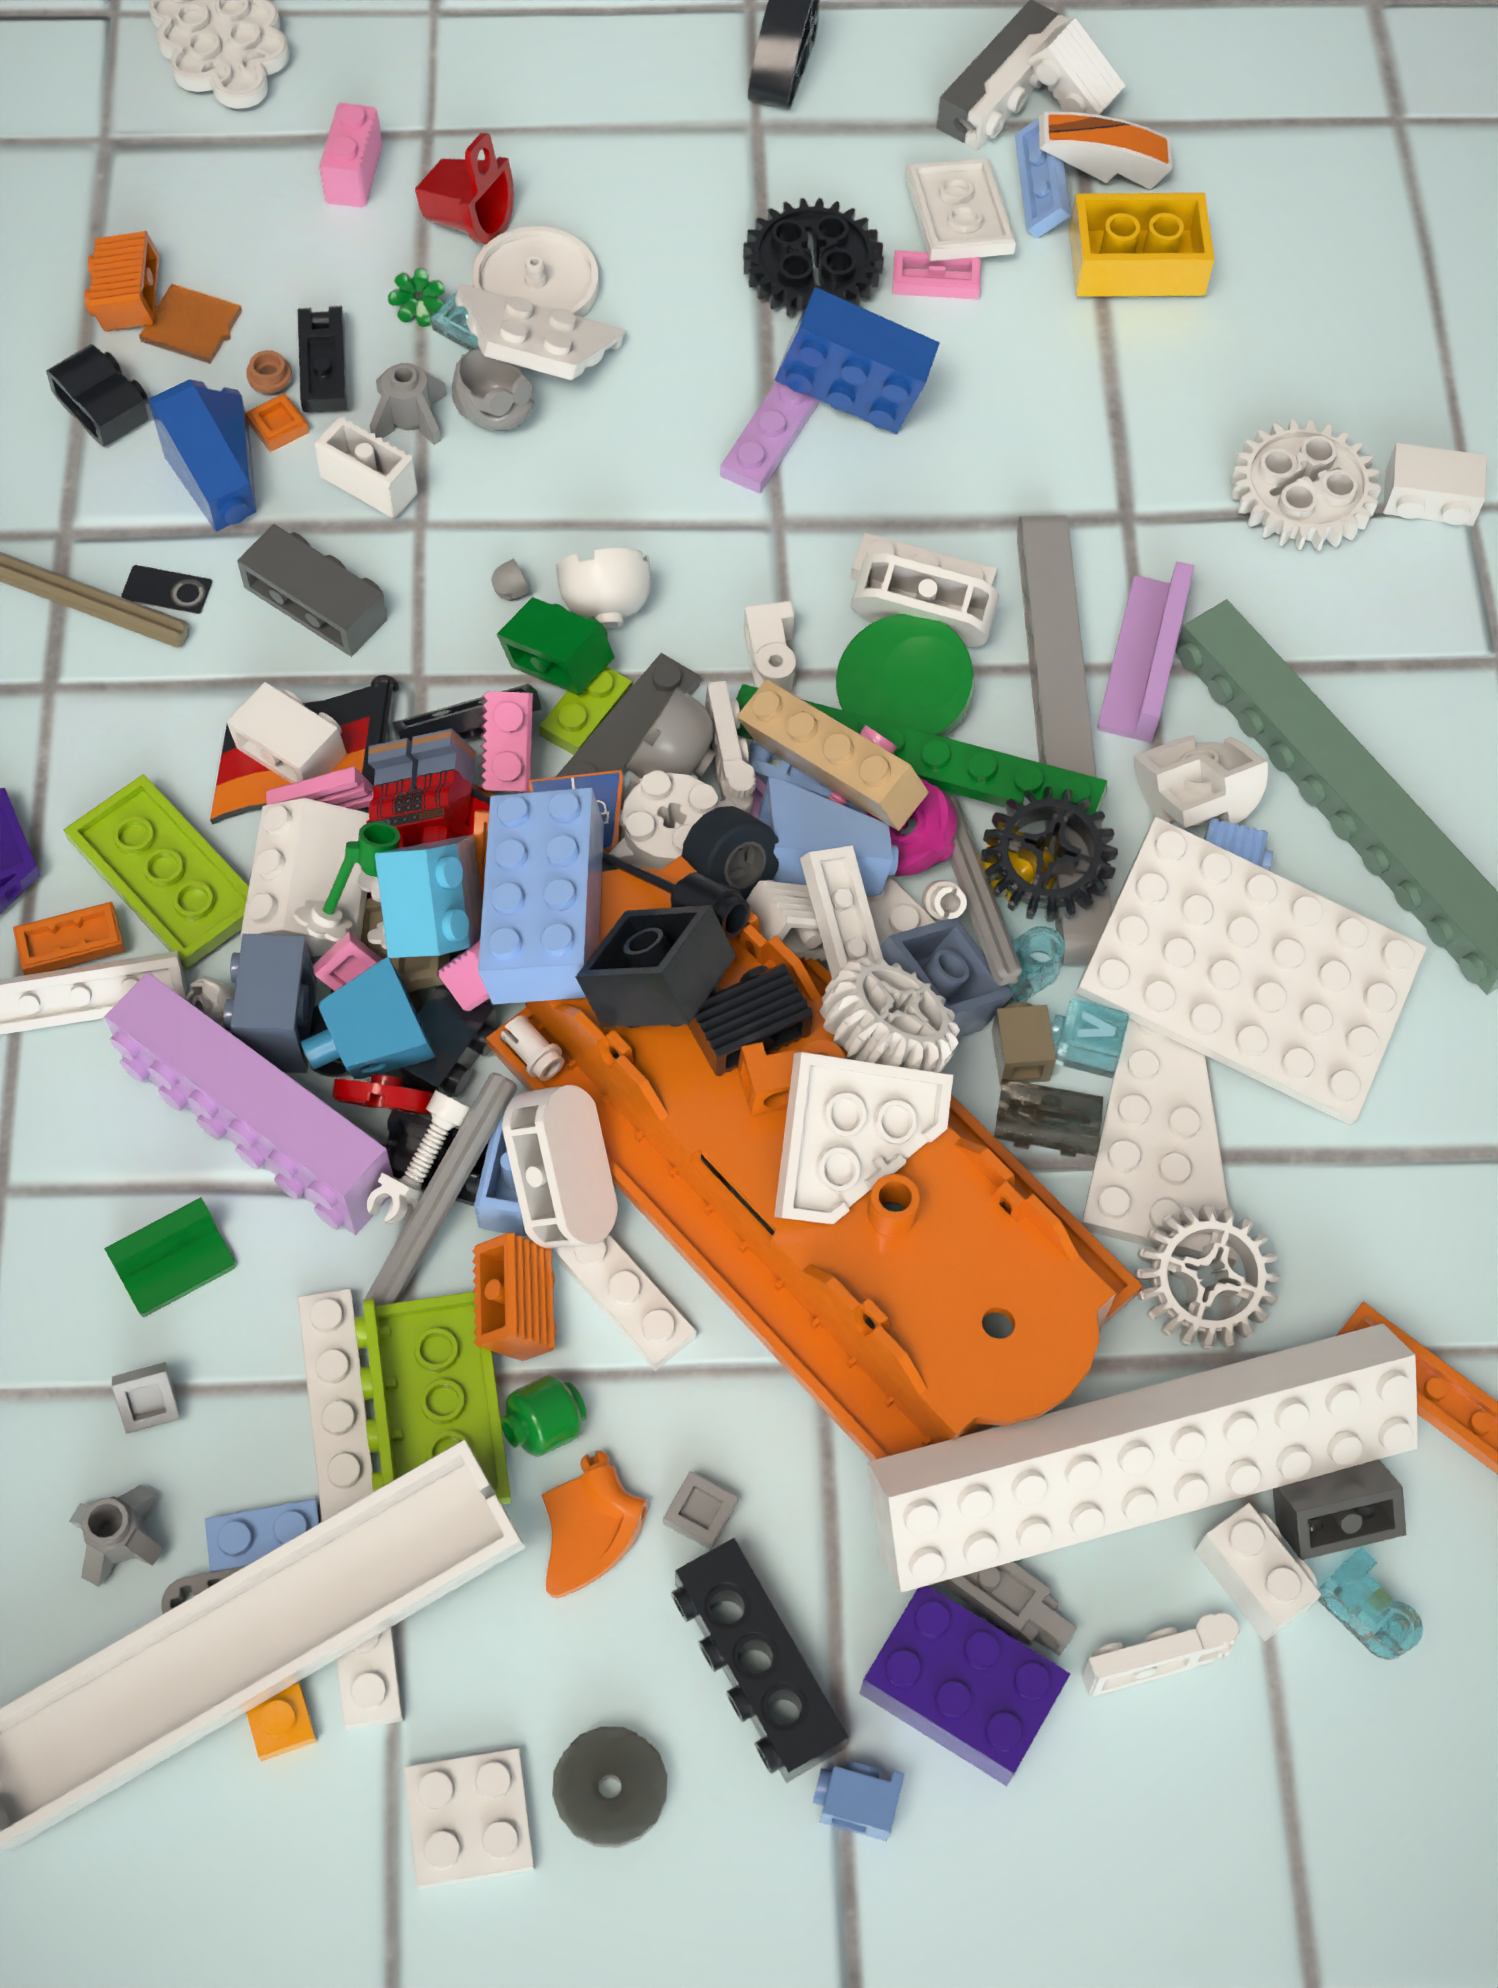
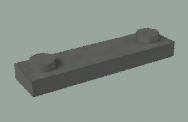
M660 653L556 777L622 770L623 776H625L629 771L625 768L628 761L675 689L678 687L692 696L700 686V675L665 654Z

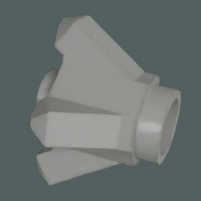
M139 1485L117 1498L113 1496L99 1499L91 1505L79 1504L69 1522L82 1529L84 1541L87 1544L81 1578L99 1587L111 1574L114 1564L137 1558L149 1565H154L164 1547L145 1534L142 1519L151 1512L158 1496L157 1493Z

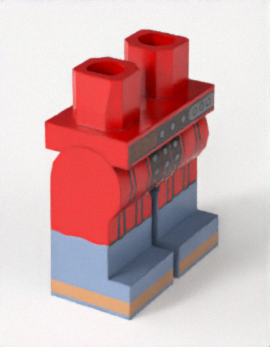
M453 729L414 736L412 742L405 738L369 746L368 764L375 769L373 799L369 804L370 820L366 821V824L383 822L394 826L400 833L399 848L469 835V826L465 823L470 813L476 751Z

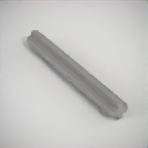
M949 796L957 813V828L953 837L955 848L949 857L959 887L966 896V906L994 982L999 986H1004L1008 983L1014 985L1020 981L1019 975L1022 972V967L989 880H986L984 877L985 870L957 798Z
M495 1072L489 1075L366 1295V1299L374 1298L376 1306L398 1303L517 1091V1085L512 1080Z

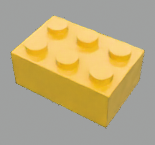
M1205 193L1075 194L1069 226V238L1076 297L1205 296L1215 260Z

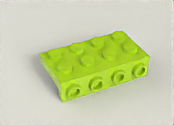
M473 1291L376 1306L374 1298L363 1299L364 1315L355 1316L354 1319L358 1348H368L370 1366L360 1368L364 1400L373 1399L375 1418L366 1420L368 1446L370 1453L379 1452L381 1471L372 1473L373 1492L465 1440L473 1450L496 1492L494 1495L502 1504L512 1503L492 1351L477 1347L474 1344L477 1335L473 1332L477 1325L473 1322L477 1315L473 1311L477 1305L473 1301L477 1295Z

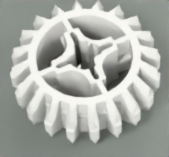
M861 957L857 962L849 961L831 979L821 999L823 1005L819 1012L826 1019L823 1028L835 1035L833 1042L848 1052L847 1059L940 1073L955 1053L954 1049L959 1043L956 1037L960 1031L957 1024L953 1022L955 1013L944 1007L946 999L943 996L936 995L931 990V983L924 984L917 978L916 972L912 974L902 970L899 963L889 966L884 959L879 957L873 962L865 957Z
M1212 1204L1201 1206L1199 1219L1191 1206L1180 1209L1181 1223L1172 1215H1167L1161 1219L1166 1234L1156 1229H1152L1147 1233L1146 1236L1149 1242L1157 1250L1151 1248H1141L1138 1250L1137 1256L1141 1260L1151 1263L1150 1268L1134 1271L1136 1279L1150 1281V1288L1141 1290L1137 1295L1138 1299L1141 1301L1154 1297L1157 1305L1149 1309L1146 1316L1149 1320L1159 1318L1163 1314L1168 1317L1161 1329L1164 1335H1171L1179 1326H1182L1180 1333V1343L1182 1345H1191L1196 1338L1197 1332L1202 1349L1213 1348L1216 1335L1224 1347L1234 1345V1330L1243 1338H1248L1254 1334L1253 1327L1248 1318L1259 1324L1267 1321V1313L1258 1304L1272 1305L1277 1302L1278 1297L1273 1292L1265 1290V1284L1269 1285L1280 1282V1274L1275 1272L1266 1273L1265 1269L1266 1264L1277 1260V1255L1275 1252L1261 1255L1258 1247L1265 1244L1268 1237L1265 1233H1260L1252 1238L1247 1235L1253 1225V1220L1249 1217L1242 1219L1236 1226H1233L1235 1214L1232 1208L1227 1207L1223 1209L1216 1221L1215 1209ZM1196 1233L1211 1235L1209 1245L1203 1247L1197 1259L1187 1256L1180 1258L1172 1255L1175 1247L1186 1236ZM1227 1243L1235 1249L1241 1258L1245 1269L1246 1281L1245 1277L1234 1273L1229 1267L1228 1253L1230 1247L1226 1246ZM1210 1265L1214 1269L1210 1274L1216 1273L1217 1281L1221 1283L1204 1288L1200 1284L1203 1279H1198L1197 1271L1194 1270ZM1168 1271H1170L1171 1276L1181 1280L1186 1287L1187 1297L1185 1305L1188 1306L1187 1311L1177 1302L1171 1292L1168 1282ZM1217 1294H1224L1226 1296L1236 1295L1242 1298L1238 1306L1223 1319H1202L1205 1309L1211 1307Z

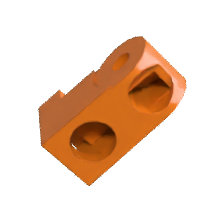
M815 1039L807 1042L800 1050L795 1049L766 1055L763 1042L741 1046L737 1069L750 1114L756 1115L788 1108L794 1053L804 1052L845 1059V1054L841 1047L827 1039Z

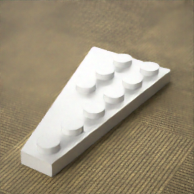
M1126 1018L1081 1224L1092 1233L1156 1248L1149 1242L1146 1235L1152 1229L1166 1234L1161 1219L1165 1216L1172 1215L1181 1223L1180 1209L1191 1206L1199 1219L1201 1206L1212 1204L1217 1221L1221 1211L1229 1207L1205 1055ZM1204 1233L1190 1234L1175 1247L1172 1253L1197 1259L1203 1247L1209 1245L1211 1235ZM1227 1243L1226 1246L1230 1247L1228 1253L1229 1267L1234 1268L1237 1262L1236 1251Z

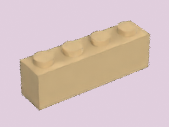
M768 679L763 682L736 716L759 746L898 831L929 793L909 763Z

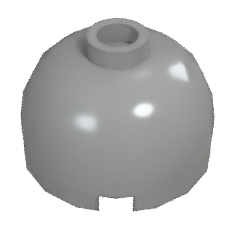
M677 687L625 767L639 778H643L644 775L655 770L691 775L693 772L701 777L716 755V752L709 748L714 736L711 716L700 702Z

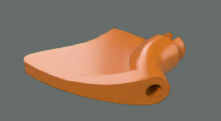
M595 1451L596 1456L589 1457L588 1454L584 1455L580 1461L584 1474L541 1495L552 1529L546 1591L553 1598L558 1599L574 1593L605 1575L630 1550L643 1527L648 1510V1500L626 1492L615 1466L610 1465L609 1455L604 1451Z

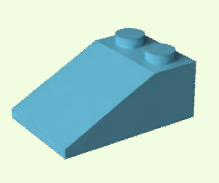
M474 835L375 853L388 958L439 956L470 948L480 940L483 903Z

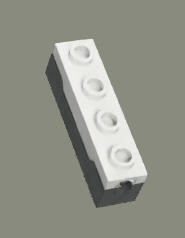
M1029 0L940 96L936 129L962 143L966 142L968 146L977 151L990 137H997L1003 128L1005 120L1013 112L1018 113L1022 109L1027 96L1035 87L1039 89L1043 86V83L1037 78L1035 71H1033V65L1028 64V58L1056 28L1070 19L1063 15L1059 16L1057 12L1034 0Z

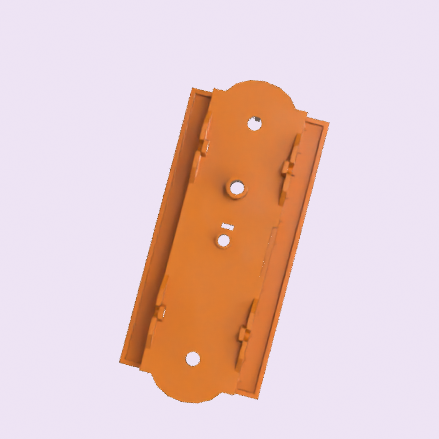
M681 855L662 870L640 867L674 884L688 874L697 872ZM620 869L602 872L599 945L625 911L671 908V894ZM750 910L749 919L743 931L737 937L728 939L736 957L716 986L723 990L739 983L741 977L752 968L765 965L768 969L784 963L788 972L791 973L792 979L796 982L798 989L801 990L803 998L806 999L808 1006L811 1007L813 1013L811 1034L806 1038L799 1039L797 1042H791L788 1046H782L778 1051H772L770 1054L795 1049L800 1050L807 1042L815 1039H827L833 1042L835 1035L823 1028L826 1019L819 1012L823 1005L821 999L826 992L825 988L832 979L831 973L817 959L815 961L812 958L805 960L804 957L799 959L776 935L767 941L761 934L758 917ZM587 998L525 1002L526 1008L486 1037L487 1047L528 1091L574 1085L582 1088L592 1097L597 1108L613 1183L871 1461L951 1439L955 1441L959 1437L991 1429L992 1425L1009 1426L1039 1418L1067 1400L1086 1377L1100 1340L1099 1333L1102 1326L1133 1300L1143 1287L952 1094L947 1129L935 1140L927 1142L906 1159L907 1163L894 1174H888L879 1178L873 1185L872 1190H869L849 1207L850 1211L834 1224H824L774 1217L787 1108L751 1115L738 1069L734 1068L731 1072H725L721 1076H716L688 1025L678 1027L670 1025L640 1026L637 1028L602 1027ZM526 1015L530 1023L550 1044H558L562 1049L561 1056L564 1059V1065L552 1078L541 1081L538 1077H531L526 1072L527 1064L500 1037L502 1030H507L512 1034L505 1026L517 1016ZM841 1047L843 1053L845 1054V1059H847L848 1052L843 1047ZM616 1052H618V1054H619V1056H620V1057H618L617 1059H615V1058L613 1057V1055H614ZM701 1154L775 1231L773 1235L701 1161ZM888 1202L898 1203L904 1210L899 1212L889 1211L882 1204ZM990 1313L1004 1314L1012 1322L1013 1332L1005 1338L991 1337L983 1329L982 1320ZM869 1317L875 1324L874 1329H871L865 1322Z

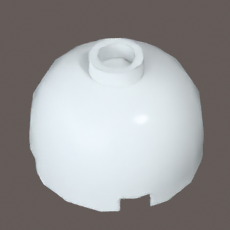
M595 549L591 559L579 562V555L576 553L559 560L556 565L558 587L561 598L572 613L585 618H595L605 629L622 626L623 618L634 615L645 604L651 590L649 556L646 555L643 558L642 551L637 549Z

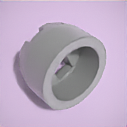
M514 559L501 564L494 570L491 577L492 587L495 593L502 599L513 600L530 593L529 587Z

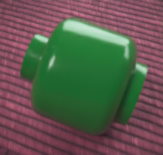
M548 1375L518 1388L508 1395L505 1405L506 1416L501 1418V1427L506 1439L513 1447L521 1446L528 1454L540 1457L579 1437L582 1427L581 1422L586 1419V1408L580 1393L571 1382H562L559 1378Z

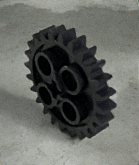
M800 198L799 208L795 209L786 201L783 202V213L780 214L770 208L768 209L767 220L757 218L755 230L748 229L747 242L743 245V273L748 275L749 288L758 287L757 298L761 300L771 296V309H775L782 304L786 305V316H791L796 309L802 310L803 313L815 287L859 306L860 297L868 300L871 298L872 287L879 286L880 274L883 271V243L877 242V229L868 230L869 219L867 217L855 221L856 209L854 208L847 210L845 213L839 212L840 202L837 201L830 208H824L822 198H818L815 206L809 207L807 201L804 198ZM806 232L812 234L815 267L819 268L818 282L820 286L814 282L812 252L808 248V234Z

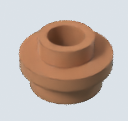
M265 350L256 353L251 358L246 370V376L249 385L254 390L260 393L271 394L279 392L288 386L292 378L290 364L281 354Z

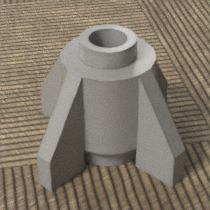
M400 363L388 368L376 380L377 391L381 398L370 423V432L375 433V438L382 437L383 439L395 431L394 425L402 430H415L419 428L420 433L433 445L440 442V429L431 412V406L447 396L445 383L433 374L411 363Z

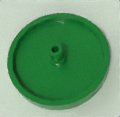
M906 614L882 618L861 630L843 652L836 674V691L842 710L946 737L963 720L971 705L975 689V674L972 661L965 644L956 632L941 621Z

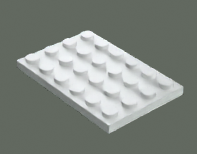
M1155 817L1146 832L1075 993L1351 1125L1359 1117L1427 946Z

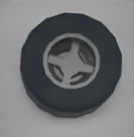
M734 806L717 807L702 815L691 827L684 840L681 856L697 872L738 890L742 894L743 899L747 900L759 881L773 880L778 871L779 861L773 852L775 844L779 840L770 826L746 811Z

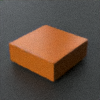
M285 393L246 412L248 424L269 452L309 433L306 420Z

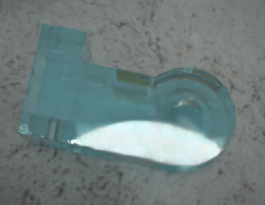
M1361 1546L1318 1588L1322 1595L1317 1600L1372 1654L1386 1660L1397 1659L1415 1647L1422 1638V1621L1415 1609L1406 1603L1395 1602L1368 1574L1378 1562Z

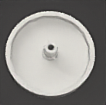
M547 226L520 227L498 235L481 249L472 269V283L475 288L507 297H522L532 304L550 309H565L572 312L575 316L582 318L594 306L599 291L598 266L591 250L574 235Z

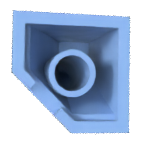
M768 778L758 812V819L770 826L779 840L775 844L773 852L779 861L778 871L773 881L806 885L800 857L808 852L853 845L866 896L881 895L888 875L896 873L899 857L898 847L891 845L889 825L779 778Z

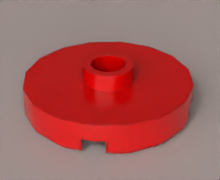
M377 1074L371 1075V1082L334 1079L332 1097L338 1102L371 1108L396 1109L405 1113L430 1115L426 1107L434 1093L402 1087V1078Z

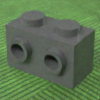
M1379 1459L1273 1489L1276 1526L1301 1560L1406 1535L1403 1486Z

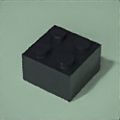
M711 905L628 910L622 914L575 978L602 1027L637 1028L640 1026L659 1025L678 1027L688 1025L696 1017L698 1010L714 987L721 981L723 974L736 955Z

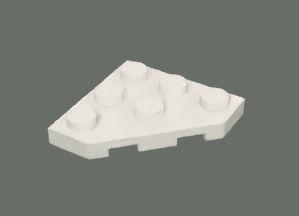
M804 1052L794 1053L774 1217L824 1224H834L850 1211L849 1207L869 1190H872L873 1185L879 1178L888 1174H894L907 1163L906 1159L927 1142L935 1140L947 1129L953 1075Z

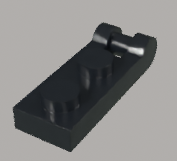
M330 306L329 311L312 312V308H298L299 376L302 412L348 409L343 306Z

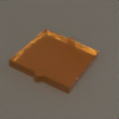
M171 283L158 306H155L153 324L151 326L145 325L140 333V341L211 364L224 341L231 339L230 331L242 313L241 305Z

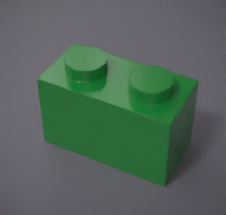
M534 597L496 634L511 668L577 695H580L615 658L607 639L608 633L598 620L592 617L585 618L567 611L559 604H549Z

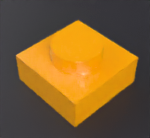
M300 1683L293 1684L246 1712L258 1758L261 1761L317 1742Z

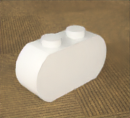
M874 553L867 555L863 559L851 600V608L870 622L897 614L941 621L956 632L966 647H978L987 642L999 600V593L992 585L976 577L888 553Z
M574 1085L519 1093L506 1108L502 1130L526 1234L534 1243L544 1248L599 1243L609 1235L614 1226L618 1203L594 1100L585 1090Z

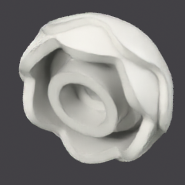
M203 977L190 983L191 990L186 995L185 1000L225 1029V1002L227 999H234L231 989L220 980L211 977Z

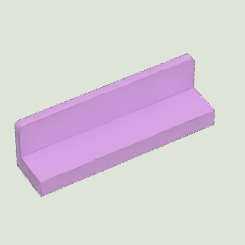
M1176 561L1170 583L1141 576L1133 577L1097 725L1099 731L1152 743L1161 714L1195 565Z

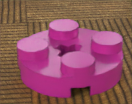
M923 779L920 780L929 793L908 819L913 818L917 822L915 829L908 835L901 834V830L908 827V820L899 831L889 826L891 845L897 846L899 853L897 870L893 876H909L923 872L936 862L947 860L955 848L953 840L957 828L955 806L943 791L937 786L930 785ZM868 812L866 813L867 816H870V817H872V818H875V819L881 821L880 819L876 818V817L873 816L872 814H870V813H868Z

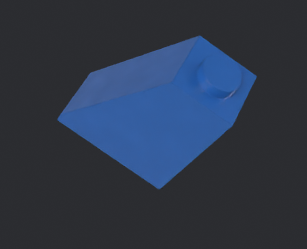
M189 379L149 398L164 457L214 530L217 532L229 525L238 524L246 517L256 513L249 424L240 392L227 387H223L221 391L208 389L204 382Z

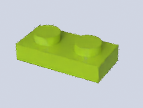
M606 667L580 695L570 691L563 695L539 725L540 736L574 755L630 690L632 680Z

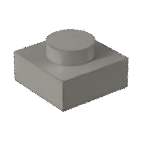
M166 1362L112 1376L111 1386L126 1434L180 1419V1408Z
M689 1471L663 1517V1524L712 1550L738 1503V1496Z

